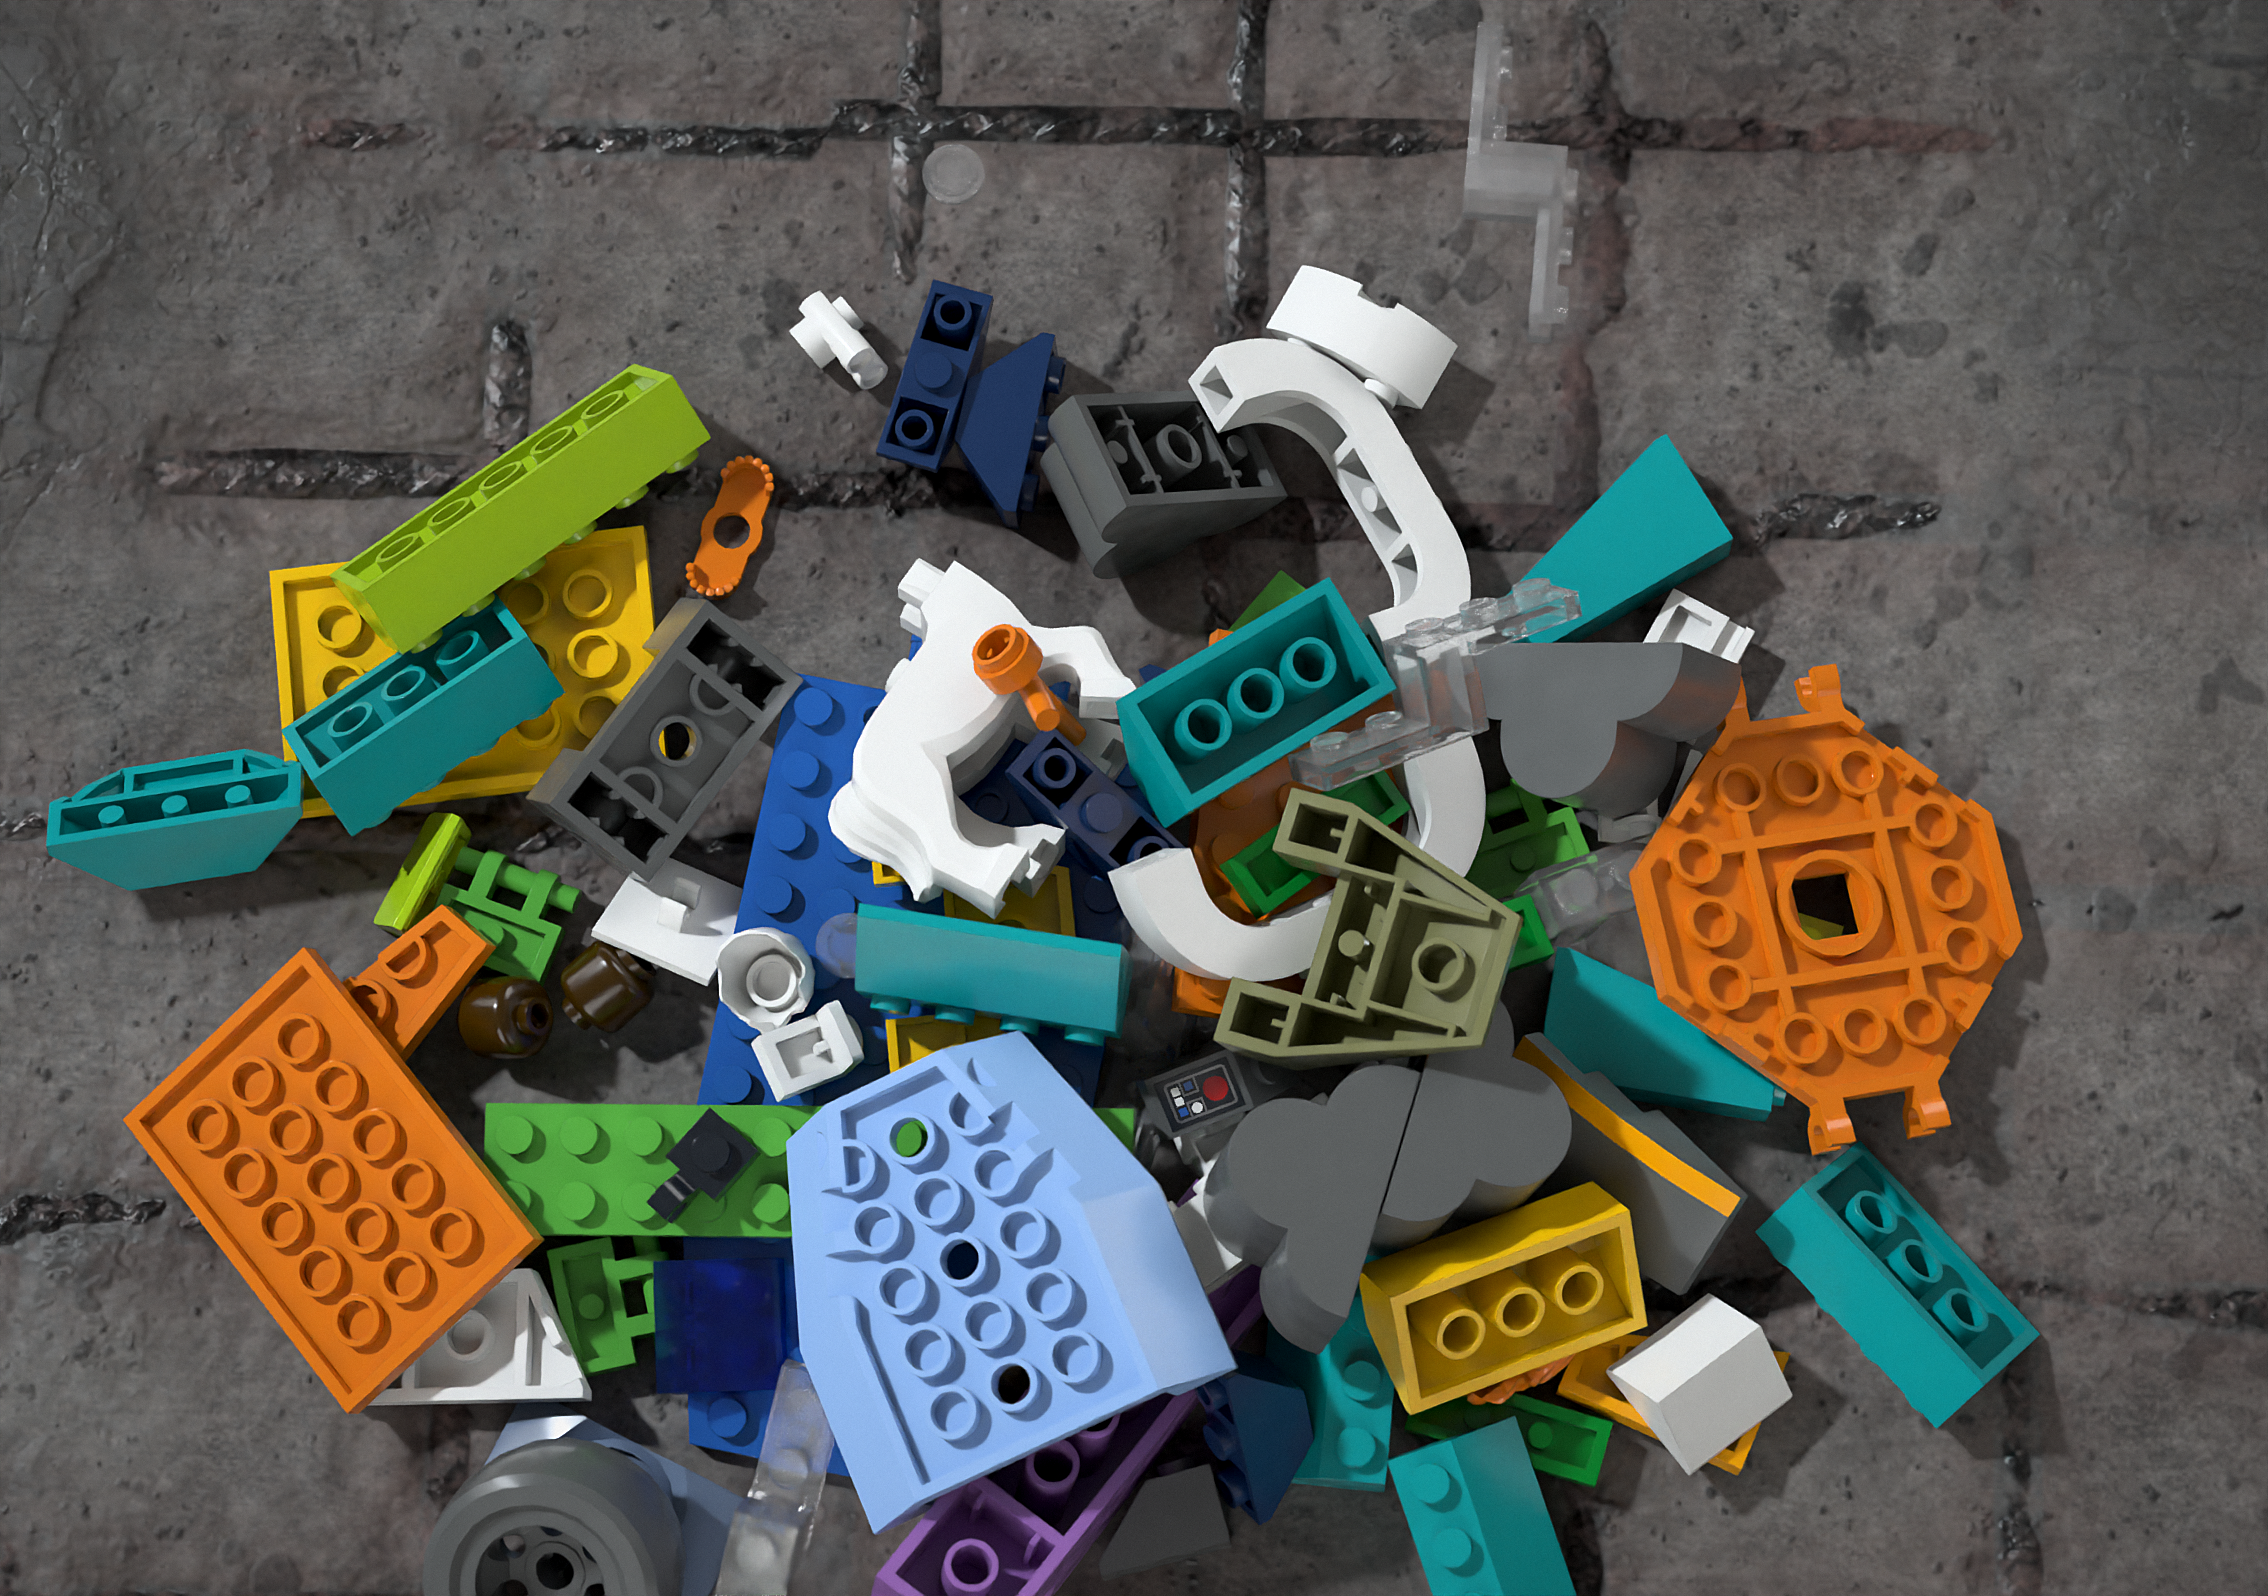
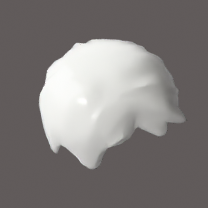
M760 927L733 934L719 947L715 961L718 969L719 996L721 1001L749 1026L759 1030L761 1034H765L786 1026L794 1014L802 1013L814 993L815 971L808 952L797 937L775 928Z

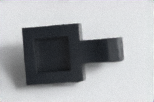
M709 1107L665 1156L680 1170L667 1179L651 1195L646 1203L666 1221L673 1224L702 1190L718 1203L761 1153Z

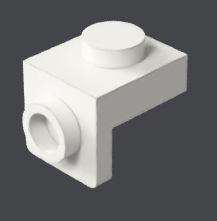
M838 1000L825 1004L812 1016L762 1034L751 1043L777 1102L844 1077L864 1059L862 1051L863 1038L859 1026L853 1017L845 1014Z

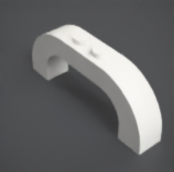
M1246 339L1215 347L1188 382L1217 433L1252 423H1270L1287 428L1304 438L1316 449L1326 463L1384 564L1394 589V607L1368 615L1359 626L1397 687L1389 694L1404 688L1413 682L1453 641L1459 633L1469 609L1471 580L1468 561L1461 540L1447 516L1442 502L1435 495L1414 459L1410 447L1403 440L1380 401L1374 394L1365 389V385L1356 376L1336 361L1308 347L1277 339Z
M1470 731L1440 732L1387 755L1398 789L1411 807L1410 810L1403 814L1401 836L1464 878L1476 856L1483 833L1486 810L1484 777ZM1190 848L1162 849L1108 872L1124 915L1141 940L1153 952L1166 962L1193 975L1229 981L1232 980V977L1251 982L1270 981L1285 978L1296 973L1299 974L1300 979H1307L1335 890L1332 889L1256 923L1245 926L1225 916L1211 901L1201 880Z

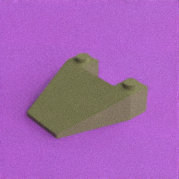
M1292 787L1272 850L1294 867L1338 878L1302 995L1232 977L1213 1040L1235 1054L1295 1071L1484 1048L1523 918L1355 804Z

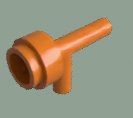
M1001 624L987 630L973 647L972 660L974 661L975 674L994 694L1006 695L1018 691L1038 729L1041 731H1051L1056 728L1075 747L1080 745L1087 734L1085 728L1037 675L1043 660L1042 649L1023 628Z

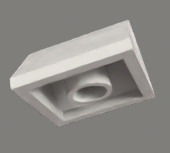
M1710 1293L1606 1370V1374L1689 1476L1789 1401L1793 1396L1761 1326Z

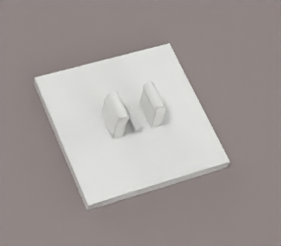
M668 857L649 883L630 877L625 880L592 929L591 936L708 987L718 971L715 961L719 947L734 934L743 889Z

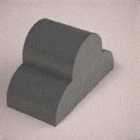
M1193 390L1072 395L1054 411L1048 421V429L1055 442L1043 454L1040 464L1093 575L1099 579L1120 578L1148 569L1174 556L1200 537L1219 534L1255 519L1288 496L1253 424L1217 433Z
M1684 642L1452 643L1450 661L1455 688L1465 704L1474 712L1501 722L1500 743L1503 760L1513 779L1522 788L1537 796L1611 818L1635 814L1657 799L1672 775L1676 760L1677 742L1699 738L1712 731L1724 720L1738 695L1742 665Z
M1500 999L1484 1048L1409 1057L1406 1068L1421 1074L1369 1244L1368 1255L1385 1257L1429 1241L1449 1217L1462 1222L1478 1223L1517 1209L1527 1201L1564 1159L1572 1136V1119L1567 1101L1559 1087L1548 1075L1531 1064L1512 1058L1514 1049L1513 1026L1510 1016Z
M1374 1065L1360 1069L1345 1078L1336 1087L1324 1106L1297 1098L1277 1099L1264 1103L1249 1112L1238 1124L1208 1174L1203 1192V1207L1212 1233L1219 1243L1231 1254L1243 1261L1262 1267L1260 1296L1265 1313L1275 1329L1285 1339L1299 1348L1320 1355L1348 1318L1421 1074L1419 1072L1395 1065Z

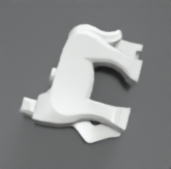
M919 558L900 582L898 596L907 602L900 616L901 627L920 637L923 645L911 661L906 658L902 659L890 674L885 687L887 695L867 722L854 749L852 780L844 785L833 798L828 819L832 833L852 853L869 861L888 865L902 875L912 890L914 900L925 904L939 897L945 888L995 919L1006 904L1002 901V897L1009 882L1013 883L1020 891L1031 898L1034 897L1065 853L1066 831L1046 824L1012 828L992 823L973 813L958 797L968 792L987 776L1002 758L1014 738L1029 744L1040 731L1018 691L1006 695L994 694L975 674L974 661L972 660L974 645L987 630L994 626L1009 624L1013 627L1023 628L1042 649L1043 660L1037 675L1044 683L1050 686L1054 683L1067 681L1075 685L1079 695V710L1060 697L1058 699L1086 730L1085 739L1076 747L1112 781L1116 780L1128 762L1121 727L1096 718L1119 719L1115 702L1135 690L1136 687L1129 678L1122 674L1114 662L1101 633L1095 628L1088 626L1063 628L1032 626L1006 596L955 560L945 573Z

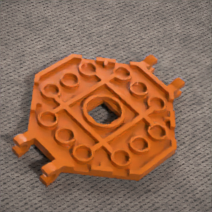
M1836 664L1812 667L1808 670L1809 677L1798 678L1794 681L1799 702L1803 709L1810 713L1750 722L1747 710L1746 691L1743 678L1741 677L1736 700L1727 716L1716 727L1718 733L1628 874L1658 1000L1809 1107L1811 1115L1808 1121V1137L1812 1156L1837 1152L1841 1150V1145L1852 1144L1856 1141L1854 1129L1846 1113L1844 1101L1904 1091L1906 1099L1903 1105V1123L1907 1140L1931 1136L1936 1133L1935 1129L1952 1125L1946 1103L1941 1096L1938 1080L1950 1062L1948 1058L1963 1032L1969 1030L1992 991L1991 985L2005 961L2012 957L2023 938L1992 813L1971 798L1966 802L1936 781L1939 775L1898 746L1891 749L1864 730L1865 723L1844 708L1840 677ZM1844 873L1858 933L1813 940L1802 930L1791 885L1793 881Z

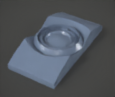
M557 1402L517 1403L485 1465L498 1455L532 1441L564 1437L596 1442L627 1456L649 1473L669 1498L682 1526L687 1554L682 1596L712 1595L757 1508L755 1504Z

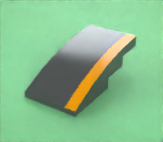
M1541 1032L1524 1035L1512 1054V1058L1535 1066L1555 1082L1567 1101L1572 1119V1136L1564 1159L1533 1194L1541 1200L1591 1181L1595 1182L1630 1210L1639 1271L1677 1295L1685 1294L1746 1201L1748 1195L1659 1109L1643 1113L1599 1070L1583 1074Z

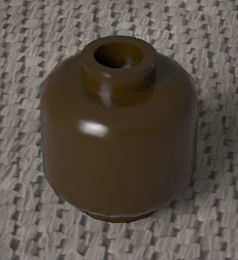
M598 939L562 971L560 981L566 998L561 1001V1006L567 1016L581 1029L588 1030L593 1025L607 1033H615L623 1028L655 997L652 979L657 975L656 970L651 962Z
M523 975L491 976L475 981L466 990L457 1011L458 1030L466 1046L476 1056L489 1060L523 1059L534 1056L546 1045L552 1032L553 1009L545 988L535 979Z

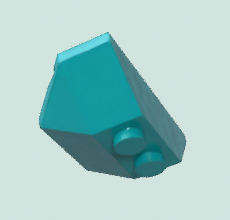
M250 749L122 768L86 785L71 798L63 796L50 802L46 848L49 856L128 891L255 871L303 816L304 769L301 762L294 760L285 762L274 755Z

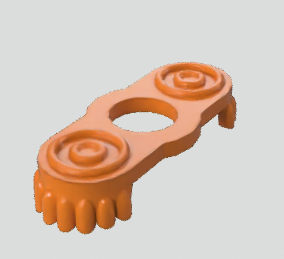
M747 455L745 458L738 456L735 458V462L729 461L726 465L727 468H723L720 472L723 484L715 506L708 511L702 521L700 532L702 541L694 563L686 564L688 572L686 573V578L690 582L691 588L707 599L722 600L736 592L750 557L757 552L762 543L764 532L762 523L772 499V493L774 492V477L770 473L768 465L763 464L760 458L753 459L750 455ZM731 515L745 519L750 527L747 541L740 547L733 549L724 548L719 545L714 537L715 527L718 522L724 517Z

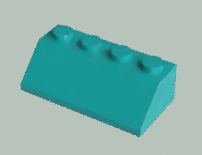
M1327 577L1121 697L1115 703L1130 773L1162 826L1167 828L1370 707L1397 687L1330 577Z
M493 591L495 599L486 608L469 617H463L460 614L441 628L444 632L442 637L432 646L414 654L410 650L403 655L399 652L395 653L281 730L310 779L351 836H354L364 828H372L381 824L391 815L395 807L417 792H425L436 787L451 769L471 756L486 753L497 744L500 736L524 720H532L541 716L550 708L555 699L566 693L528 635L495 591Z
M859 903L855 990L864 998L871 999L870 1009L908 1016L911 1005L936 1009L935 1020L965 1026L974 1025L975 1015L1001 1019L999 1030L1009 1033L1020 1030L1026 1036H1038L1040 1026L1065 1030V1041L1096 1047H1103L1105 1036L1121 1039L1134 960L1123 945Z
M1861 1141L1857 1142L1802 1185L1755 1231L1767 1244L1775 1259L1790 1269L1814 1295L1821 1309L1837 1320L1859 1344L1863 1354L1884 1371L1905 1394L1908 1403L1916 1411L1923 1414L1936 1429L2040 1335Z
M1366 1254L1364 1264L1382 1257ZM1358 1281L1348 1318L1320 1355L1299 1348L1289 1342L1268 1320L1265 1357L1269 1358L1304 1391L1314 1435V1441L1291 1481L1294 1484L1385 1492L1394 1384L1366 1325Z
M1516 1416L1389 1458L1387 1462L1433 1596H1577Z

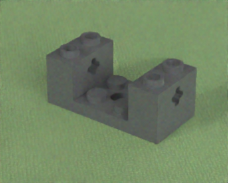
M679 598L642 646L644 650L654 657V660L583 752L564 748L526 796L529 802L622 876L645 883L651 881L804 681L803 678L712 603L703 599ZM679 722L687 729L690 743L684 755L670 760L660 750L659 737L667 725Z

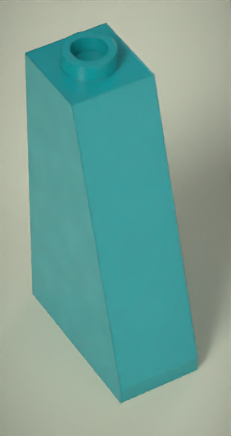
M1667 434L1656 439L1503 598L1501 616L1504 620L1498 623V627L1506 643H1578L1729 556L1733 542L1732 535Z
M1557 946L1543 1035L1583 1074L1599 1070L1629 1100L1766 1122L1772 1105L1783 1107L1786 1091L1660 1002L1655 988L1571 948Z

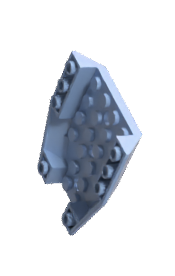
M1019 1030L941 1049L824 1105L786 1141L800 1352L874 1535L883 1533L928 1512L935 1503L934 1499L1159 1394L1168 1392L1178 1396L1238 1368L1160 1184L1022 1031ZM912 1121H921L928 1132L926 1147L920 1154L914 1157H903L897 1148V1135L905 1124ZM970 1242L975 1246L979 1255L978 1267L970 1277L963 1280H955L947 1268L948 1255L956 1245ZM1020 1365L1029 1374L1030 1390L1027 1396L1019 1403L1007 1404L999 1394L998 1381L1006 1369Z

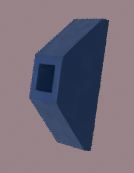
M933 279L876 449L877 456L935 473L938 472L955 444V435L968 379L978 374L981 369L994 302L993 296Z
M1042 332L968 379L955 435L959 458L1005 526L1010 529H1020L1023 511L1034 512L1038 499L1040 475L1032 474L1036 452L1045 453L1049 448L1051 433L1048 429V421L1051 416L1045 415L1050 393L1060 394L1066 369V358L1058 356L1054 334Z
M1056 728L1051 731L1040 730L1005 771L1007 778L1033 821L1037 825L1046 824L1064 829L1066 831L1065 850L1080 864L1110 882L1108 872L1162 849L1185 848Z
M1230 1348L1238 1368L1193 1389L1199 1401L1205 1407L1208 1424L1203 1426V1433L1210 1449L1216 1455L1219 1472L1215 1473L1214 1480L1217 1489L1231 1508L1235 1509L1240 1506L1260 1526L1273 1516L1314 1441V1435L1304 1391L1269 1358Z

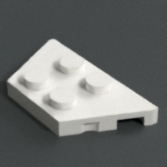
M525 1268L513 1269L368 1406L591 1401L592 1391L539 1272Z

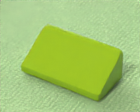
M436 812L428 816L374 918L373 923L377 927L397 937H401L433 911L444 883L448 882L455 869V863L463 846H467L472 837L470 829L461 817L452 813Z

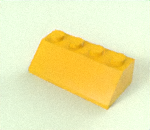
M1593 1181L1363 1264L1359 1278L1366 1325L1404 1408L1411 1415L1648 1326L1630 1210Z

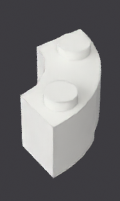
M1302 265L1266 328L1279 340L1308 347L1336 361L1356 376L1365 385V389L1374 394L1385 409H1393L1395 405L1422 409L1458 346L1433 325L1401 304L1397 303L1394 309L1380 307L1362 291V284L1323 269Z

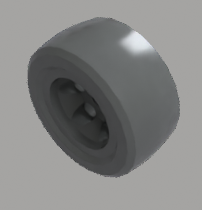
M567 1437L535 1440L508 1450L491 1460L468 1478L447 1504L437 1520L424 1554L422 1577L424 1596H511L506 1587L507 1580L511 1579L521 1581L527 1587L528 1596H591L590 1585L595 1583L603 1584L605 1596H682L687 1559L682 1526L669 1498L649 1473L627 1456L591 1441ZM520 1535L526 1544L525 1551L515 1552L510 1550L505 1544L504 1537ZM557 1553L565 1556L568 1559V1561L564 1563L558 1557Z

